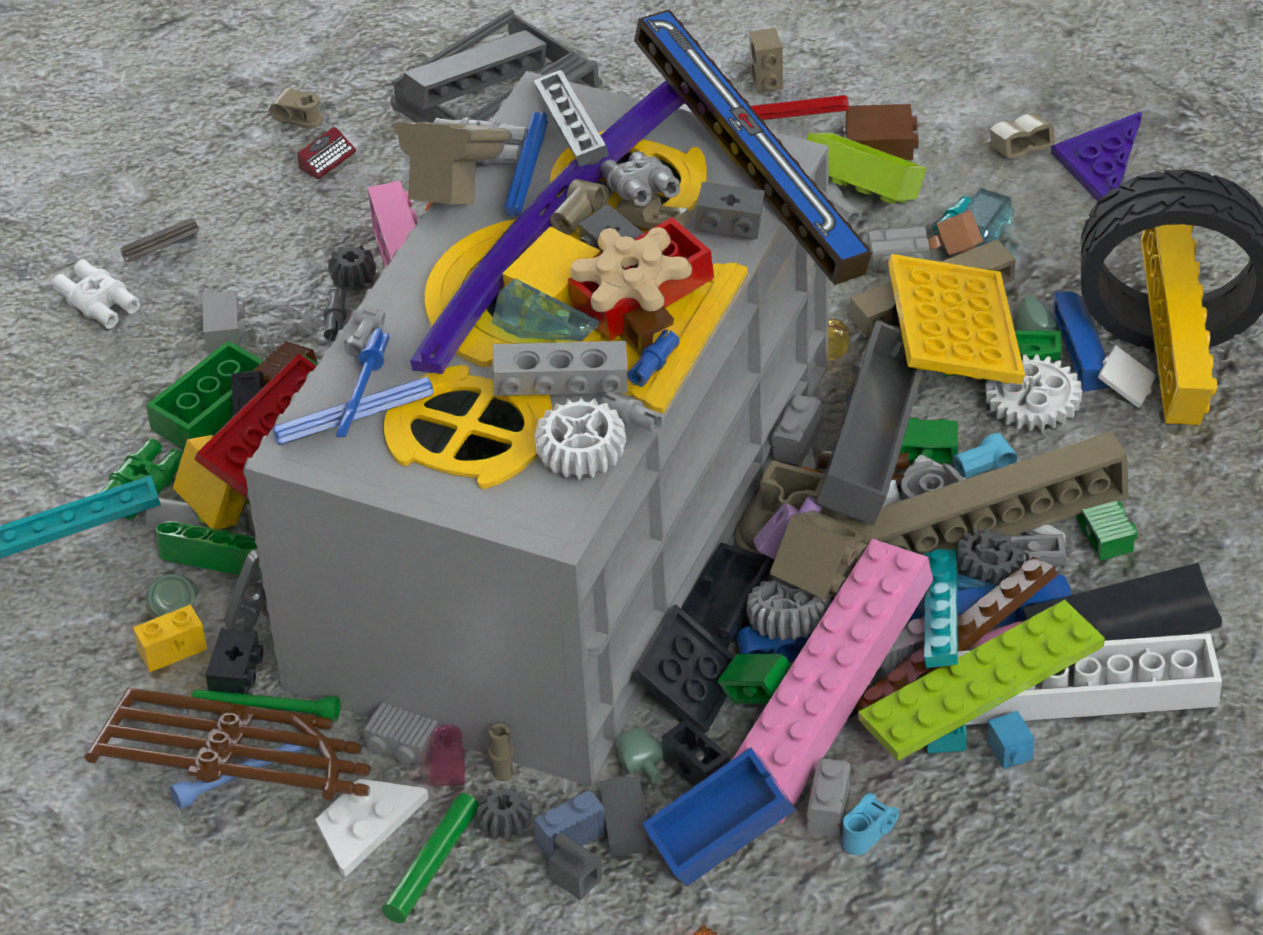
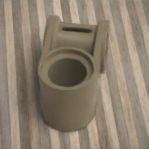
M284 88L269 107L273 118L282 123H290L312 129L320 126L323 122V115L318 109L320 104L319 97L314 93Z

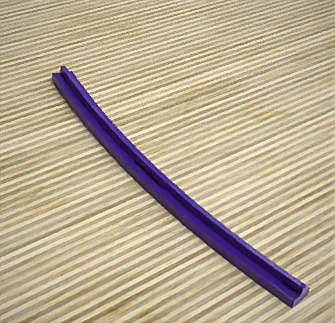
M666 80L600 135L606 144L609 156L602 158L596 164L581 167L576 159H574L506 230L465 280L410 359L413 371L443 374L469 332L504 286L502 273L549 227L553 228L550 216L567 199V191L572 181L581 179L596 183L602 177L601 173L603 172L600 170V167L604 161L614 160L617 163L654 128L685 104ZM563 189H565V190L559 195V197L556 198V196H557ZM545 208L543 214L539 216L540 212Z

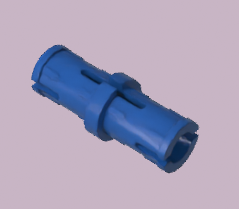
M663 330L651 346H646L641 352L639 361L627 372L628 379L634 385H637L639 382V387L644 386L656 370H661L666 364V358L680 343L679 337L673 331H670L668 334V330Z

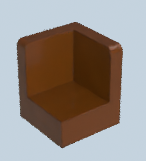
M663 306L655 311H647L639 307L624 314L622 337L641 357V352L645 347L653 344V334L672 326L674 318Z

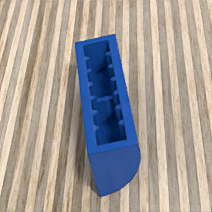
M1054 292L1053 315L1059 331H1061L1062 339L1074 370L1077 373V378L1081 381L1082 391L1111 388L1098 378L1104 366L1103 360L1107 356L1083 298L1074 292Z

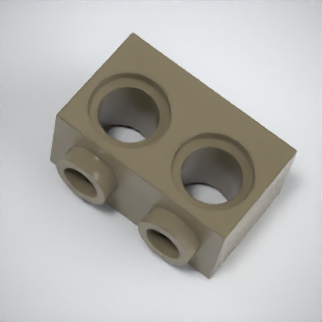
M776 28L749 31L750 75L757 93L783 89V46Z

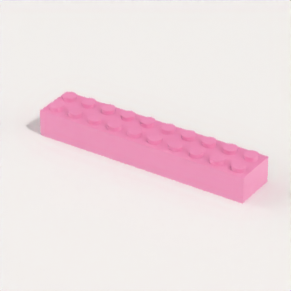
M875 539L871 540L733 757V759L752 747L763 759L793 806L814 774L818 759L823 758L932 583L933 577L927 556ZM785 817L784 819H782L781 821H779L778 823L783 824V822H784V820L786 819V817Z

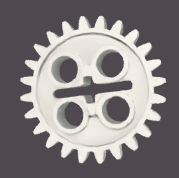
M1023 355L1022 364L1025 377L1022 385L1014 383L1005 384L988 379L985 393L986 403L990 404V412L997 411V419L1006 417V425L1017 422V429H1020L1025 424L1028 426L1029 431H1032L1034 425H1038L1040 430L1044 431L1045 424L1056 428V421L1065 424L1066 417H1074V411L1079 410L1082 398L1081 381H1077V373L1070 374V366L1061 368L1060 360L1052 364L1050 363L1051 359L1049 356L1044 361H1040L1039 355H1035L1033 360H1029L1026 355Z

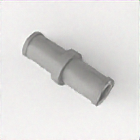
M612 391L605 394L612 400L604 396L602 397L600 405L607 403L610 410H616L623 423L629 426L637 425L656 434L660 430L654 427L653 424L660 428L664 425L665 417L662 413L644 407L643 403L637 399L628 400Z

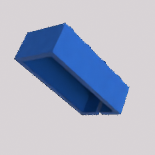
M750 747L643 822L642 825L674 875L688 886L796 809L777 783V780L763 759Z

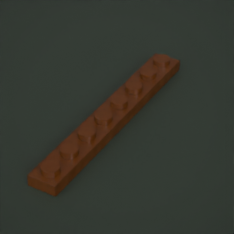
M1032 557L1010 576L1002 580L988 594L980 598L978 602L962 615L958 616V651H966L1057 576L1055 567ZM922 646L861 696L855 706L857 712L859 713V711L940 667L926 668L924 646Z

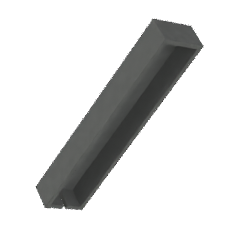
M878 320L864 349L816 500L817 504L824 506L828 510L838 511L858 522H866L873 526L889 491L923 370L908 367L903 342L896 358L891 356L901 329Z

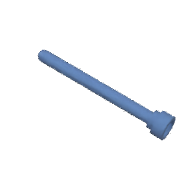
M284 744L275 748V750L298 753L309 747ZM249 759L239 764L263 768L275 762ZM221 775L220 779L214 782L199 780L194 783L191 781L185 783L180 781L171 785L170 791L174 802L181 810L192 805L193 800L198 798L197 795L239 777Z

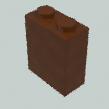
M911 104L849 106V109L846 111L845 127L847 139L905 160H913V150L919 148L918 132H913L917 131V115H912Z

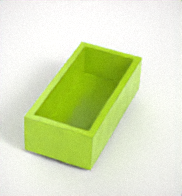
M808 133L807 141L829 146L828 176L832 177V182L847 186V183L856 186V191L871 195L872 192L880 194V200L893 204L896 201L906 203L907 200L918 198L927 167L833 133Z

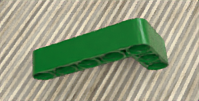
M176 521L164 522L156 527L159 557L165 561L240 576L246 557L252 550L258 548L253 536Z

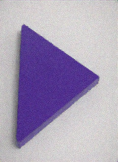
M1135 113L1052 145L1051 154L1098 201L1113 188H1119L1118 185L1122 183L1141 124L1142 113Z

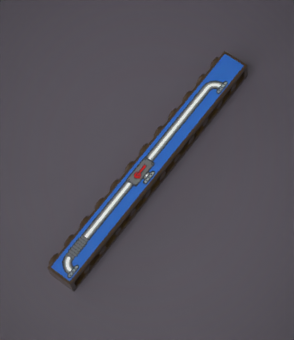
M670 9L639 18L634 42L756 190L765 191V202L834 285L865 275L872 255L869 246L861 240L852 229L850 223L841 216L833 203L817 187L815 181L806 174L799 162L791 156L782 142L766 126L764 120L756 114L748 101L741 96L732 82L716 66L714 60L710 59L700 47L698 41L685 29L683 23L675 17Z

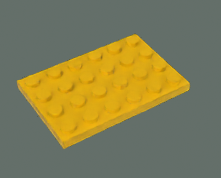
M891 254L888 266L908 367L917 370L938 371L948 375L957 374L974 379H989L1005 384L1014 383L1022 385L1025 373L1001 272Z

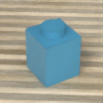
M1018 711L988 720L987 742L1003 769L1014 765H1021L1033 759L1034 737Z

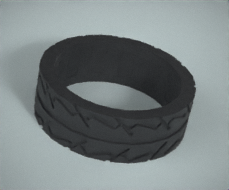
M1188 169L1164 170L1165 172L1163 173L1156 171L1136 176L1118 185L1119 188L1110 190L1097 201L1088 214L1090 218L1085 220L1081 234V293L1089 313L1100 326H1103L1105 330L1122 341L1138 347L1142 345L1146 349L1155 350L1148 294L1137 291L1118 280L1108 270L1104 260L1117 245L1132 235L1163 225L1179 224L1200 226L1220 232L1234 240L1246 251L1250 258L1248 264L1238 276L1224 286L1203 294L1201 302L1202 307H1205L1207 310L1205 330L1210 332L1209 347L1217 346L1235 338L1234 335H1240L1259 319L1263 313V207L1255 197H1252L1248 191L1233 181L1215 174L1212 176L1207 172Z

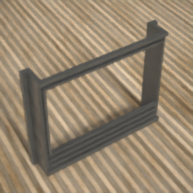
M512 9L415 67L418 68L461 53L508 24L510 35L527 30L547 43L545 57L554 63L537 74L546 76L562 70L569 82L574 83L581 79L593 88L603 84L602 79L598 77V65L595 61L592 60L590 62L515 15ZM404 75L393 81L395 100L391 102V106L414 122H434L436 118L461 120L440 105L424 110L420 109L402 96ZM512 89L468 117L471 120L489 121L498 112L501 102L508 98Z

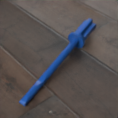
M381 328L375 329L374 334L370 335L365 349L359 353L358 361L363 368L336 437L347 436L371 372L379 370L384 364L383 355L390 336L389 333H383Z

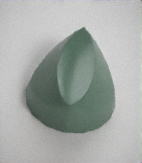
M1028 294L1018 309L1014 325L1015 330L1057 331V322L1051 311L1033 295Z
M166 574L157 578L150 585L146 592L145 600L149 607L160 617L190 604L193 607L199 594V587L192 580L184 576Z

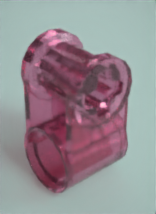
M442 725L434 732L433 750L430 760L431 786L465 785V753L462 746V733L455 725Z

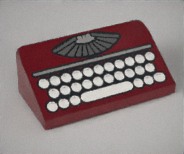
M333 127L298 152L299 169L320 179L356 152V148L336 127Z

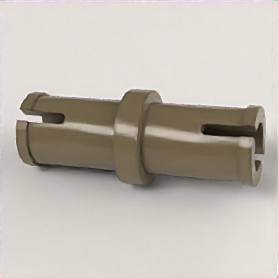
M498 723L492 725V730H489L491 746L488 750L489 758L493 762V775L498 781H508L514 775L512 759L515 755L514 746L510 743L509 727Z

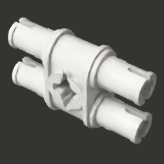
M85 259L78 261L74 266L75 274L82 278V281L76 284L64 274L57 275L52 281L53 289L65 296L68 305L79 309L86 318L99 321L107 329L113 328L118 323L117 313L109 309L114 304L122 307L129 314L135 313L140 308L139 298L128 292L123 282L112 278L108 271L95 268Z

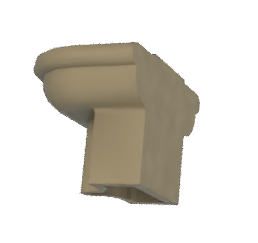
M396 123L394 130L398 135L400 148L405 154L410 156L408 199L450 205L474 204L476 161L490 160L498 157L504 149L505 142L512 138L511 131L505 128L457 123Z
M772 460L761 479V489L755 496L751 497L737 523L734 534L737 547L762 555L763 553L757 550L753 541L755 536L783 504L787 503L800 510L808 496L817 500L824 474ZM824 506L820 511L821 514L836 521L846 519L843 513L828 510Z

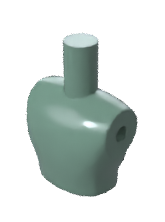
M635 728L619 736L615 742V748L618 751L619 760L624 771L627 774H634L644 770L652 783L660 781L662 774L655 765L663 760V749L660 743L643 728Z

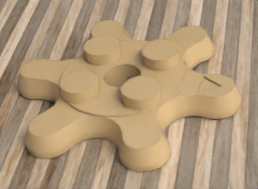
M608 228L604 229L598 238V245L603 250V253L596 258L575 260L570 269V276L578 282L593 281L599 285V288L593 293L591 298V307L595 311H609L623 298H634L644 310L655 311L664 305V297L658 290L660 284L667 280H683L688 278L692 273V267L684 257H667L662 255L664 249L670 244V236L663 228H653L644 238L636 241L628 236L621 237L615 229ZM636 264L638 266L637 268H630L628 270L622 269V267L626 268L628 266H635Z

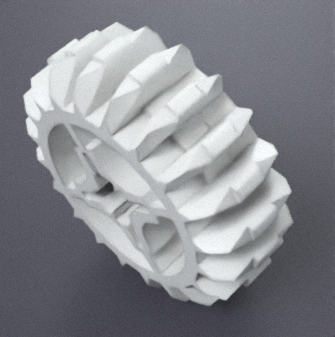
M581 397L579 402L574 403L567 399L566 405L563 406L555 403L553 411L545 410L543 418L538 419L534 435L536 452L539 458L542 459L544 467L551 466L554 474L562 471L565 478L575 474L579 480L584 474H589L594 478L596 471L606 474L608 466H616L618 458L623 456L626 443L625 426L622 419L619 418L617 411L610 410L607 403L598 406L595 398L590 402H585ZM601 433V434L604 435L605 437L602 438V437H600V436H598V435ZM557 438H559L560 440H562V442H561V443L557 442V441H556Z

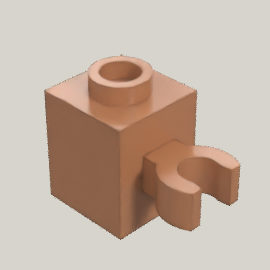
M972 210L938 223L937 226L940 234L928 239L929 250L945 245L949 255L957 252L962 254L974 249L975 245L983 242Z

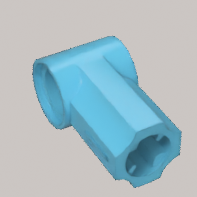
M993 433L984 438L980 446L954 455L953 464L960 476L967 479L991 469L996 470L1009 464H1014L1017 462L1018 456L1000 433Z

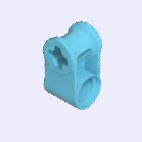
M872 793L866 794L859 804L843 819L842 846L844 850L852 855L867 853L884 834H887L894 827L899 816V809L882 804L877 801L876 796Z

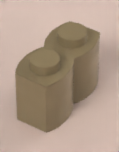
M1034 113L1020 116L1014 122H999L990 128L991 147L1007 158L1024 156L1030 150L1040 151L1047 149L1055 143L1054 125Z

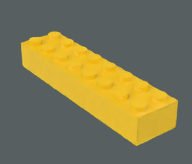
M1184 224L1163 225L1143 230L1140 240L1165 423L1200 425L1204 414L1209 412L1211 396L1216 395L1217 379L1212 378L1214 358L1212 354H1209L1208 350L1210 332L1205 330L1207 310L1205 307H1202L1203 285L1198 282L1200 263L1195 261L1197 242L1196 239H1192L1193 226Z

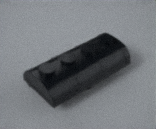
M721 542L681 609L728 649L747 616L748 595L752 593L754 587L760 586L761 582H767L771 575L769 573L774 559L765 554L761 555Z

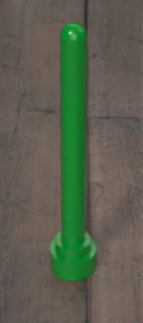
M196 689L191 693V697L275 710L315 713L317 717L329 718L333 722L338 721L341 709L340 698L337 696L326 695L324 698H319L318 701L200 689Z

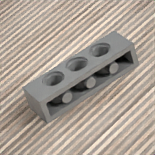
M626 341L493 344L494 396L607 393L609 391L627 393Z

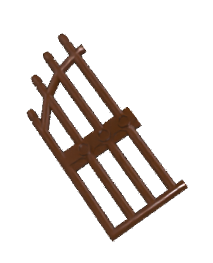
M130 687L122 695L85 755V759L89 763H96L100 756L188 769V775L196 776L197 780L203 782H214L219 780L221 775L322 790V797L326 800H333L335 793L355 794V796L361 797L369 796L370 786L366 784H354L350 781L338 780L339 772L366 776L370 774L371 767L365 763H354L353 761L337 758L335 752L345 751L348 754H360L362 746L355 741L345 742V740L325 737L315 728L317 727L322 730L331 729L333 721L329 718L321 716L317 718L314 715ZM134 701L217 713L220 716L218 720L132 708L131 705ZM122 719L210 733L207 739L120 726L119 724ZM253 719L293 725L301 733L250 726ZM113 737L197 750L199 752L195 758L111 745L108 742ZM244 737L316 748L320 750L322 757L239 743ZM232 756L327 771L326 778L234 764L229 763Z

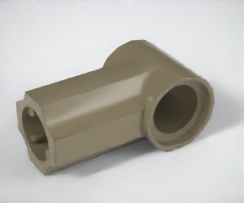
M581 179L572 181L567 191V199L550 216L552 226L558 231L570 235L591 212H597L607 205L609 200L608 188L605 185Z

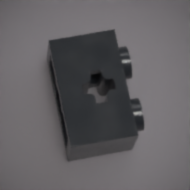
M220 628L205 674L208 690L248 694L249 688L255 686L256 666L262 663L264 648L263 645H259L257 632Z
M687 719L662 735L663 761L693 787L730 762V755Z

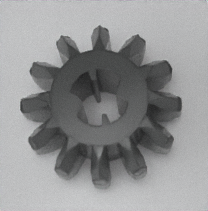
M351 244L349 248L340 247L339 252H332L328 271L333 284L340 285L341 289L351 287L353 290L357 286L364 288L365 283H371L374 275H376V262L371 250H365L363 245L354 248Z
M501 784L499 790L495 791L488 788L487 796H480L476 815L483 833H491L494 840L502 835L508 841L511 834L520 837L522 829L529 828L530 818L533 813L532 805L528 801L525 791L518 792L515 785L507 790Z

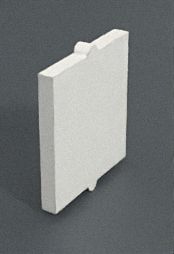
M1115 345L1109 356L1103 360L1104 366L1098 378L1139 408L1146 396L1152 392L1150 388L1157 375Z

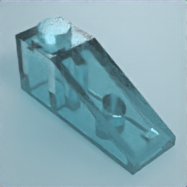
M515 278L499 292L492 324L519 338L583 341L598 327L599 321Z

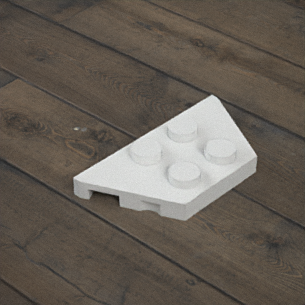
M358 779L354 784L363 783L370 786L369 796L361 797L355 796V794H342L315 819L317 829L322 839H325L327 849L331 856L334 857L341 876L344 878L348 876L429 799L428 790L414 786Z

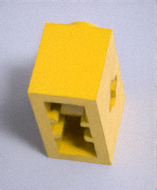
M191 604L133 627L138 653L149 673L207 650L203 625Z

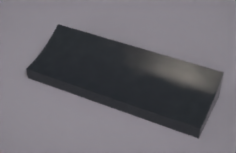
M1199 563L1023 607L1022 621H1026L1055 604L1066 600L1105 638V641L1193 635L1220 628L1222 625V617L1209 593Z

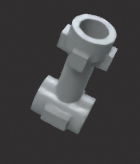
M360 305L358 307L355 324L359 325L354 335L347 334L344 341L345 351L349 355L358 357L361 350L365 349L367 345V338L371 330L383 328L386 317L385 312L370 306L364 307Z

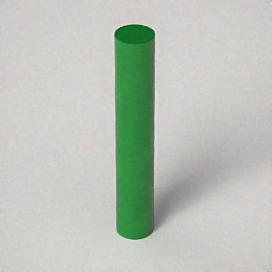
M466 793L457 794L382 906V912L389 920L395 923H403L475 816L479 805L474 797Z

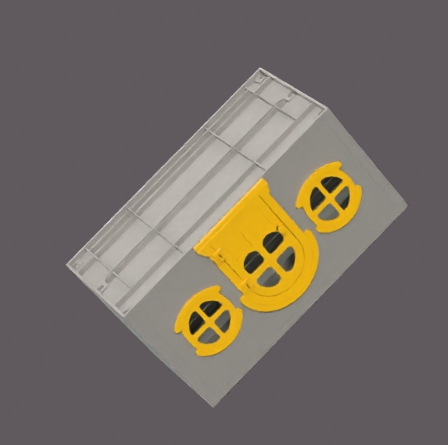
M528 71L525 72L519 82L517 81L514 84L512 92L507 99L501 102L495 116L489 119V121L495 119L504 125L526 126L528 128L531 115L534 112H544L547 114L548 125L521 214L575 159L536 90L533 80L545 75ZM569 82L600 135L642 100ZM677 109L617 162L618 165L629 162L630 156L640 151L647 157L657 158L663 165L668 166L672 170L673 177L679 180L680 193L671 198L666 197L662 192L653 195H659L662 206L688 208L691 220L684 228L711 250L714 279L665 308L674 318V324L663 330H668V334L670 331H673L679 337L680 343L668 355L663 368L658 371L656 370L642 387H639V382L637 385H634L627 376V393H615L628 400L637 399L643 403L644 407L662 413L665 417V422L662 428L653 424L654 427L660 430L656 434L640 426H629L624 423L626 443L623 456L618 458L616 466H608L606 474L596 471L594 478L589 474H584L580 480L575 474H571L567 478H565L562 471L554 474L551 466L544 467L542 459L539 458L536 452L534 437L538 419L543 418L545 410L553 411L555 403L563 406L566 405L567 399L574 403L579 402L582 397L585 402H590L595 398L599 406L603 396L612 400L605 395L606 393L494 396L493 344L610 341L593 325L588 332L575 339L569 331L556 333L554 339L542 336L541 332L551 317L541 315L522 303L512 301L506 296L505 286H503L469 332L443 374L412 370L410 359L435 321L484 256L519 217L507 216L505 214L504 203L516 165L506 163H492L488 166H483V163H476L474 204L450 205L433 202L429 209L422 213L414 230H410L405 243L400 250L397 249L395 251L392 261L386 269L381 271L378 281L372 289L366 292L361 306L374 307L386 313L382 332L389 333L390 336L383 355L384 364L379 370L371 372L362 397L423 377L429 378L433 387V395L352 421L346 437H336L339 428L337 426L280 445L274 437L272 428L268 436L262 438L260 446L253 457L247 459L243 474L247 481V497L251 505V521L254 523L255 544L258 547L259 567L262 571L263 589L265 590L267 600L266 610L269 612L270 632L274 642L273 652L276 655L277 674L280 678L281 690L316 701L319 698H324L326 695L337 696L340 698L342 709L370 718L380 703L384 702L386 705L396 706L403 711H412L414 714L423 715L425 718L435 719L438 722L440 740L488 755V750L491 746L489 730H492V725L502 723L510 729V743L514 746L515 753L512 759L513 763L589 787L593 786L612 753L617 738L622 735L647 690L631 675L632 670L667 610L675 604L680 608L683 606L719 544L722 542L729 545L737 523L751 497L755 496L761 488V479L772 460H777L773 454L774 446H772L771 435L793 395L798 394L812 398L828 370V277L765 200L757 239L695 230L697 203L702 182L749 189L755 188L692 112ZM772 132L782 142L791 156L799 162L806 174L815 181L817 187L828 199L829 146ZM601 177L596 183L605 185L608 188L609 200L607 204L617 211V208L625 200L618 195V192L613 191L608 186L607 179ZM563 189V190L556 196V198H558L559 195H560L565 189ZM545 208L540 212L539 216L543 214ZM632 223L634 226H636V227H637L639 230H641L643 233H646L647 231H649L648 229L642 228V227H640V226L635 225L634 223ZM579 226L569 236L579 240L581 238ZM573 306L563 314L588 321ZM358 309L353 310L343 330L338 331L334 343L329 350L324 351L319 364L314 371L309 372L304 385L298 393L296 392L292 396L290 405L283 414L277 417L275 425L350 401L363 367L360 365L358 357H353L345 351L344 341L347 334L354 335L359 325L355 324V316ZM371 330L367 340H369L371 334H374L375 330ZM663 330L653 334V343ZM623 333L611 341H625L622 337ZM626 342L628 372L641 357ZM498 399L511 403L520 412L524 420V427L521 431L512 432L483 423ZM601 433L598 435V436H600V437H602V438L605 437V436L602 435ZM474 435L512 445L508 451L488 459L475 461L458 460ZM557 438L556 441L559 442V443H561L562 440H560L559 438Z

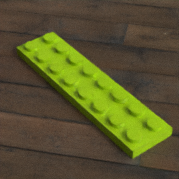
M1063 600L958 657V665L942 666L859 711V721L899 761L1103 648L1105 638L1066 600Z

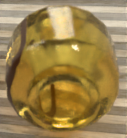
M828 319V360H835L841 358L847 352L850 344V332L843 322L837 319Z

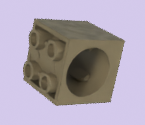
M815 510L792 515L769 574L823 599L834 597L838 594L868 545L865 543L868 535Z

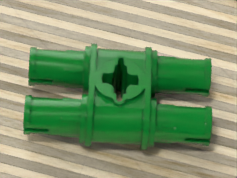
M148 438L146 443L136 453L129 454L120 468L109 475V482L100 492L151 475L159 495L165 487H169L172 484L173 476L178 471V461L183 452L174 448L159 464H155L152 461L162 452V446L154 438ZM139 512L124 518L133 521Z

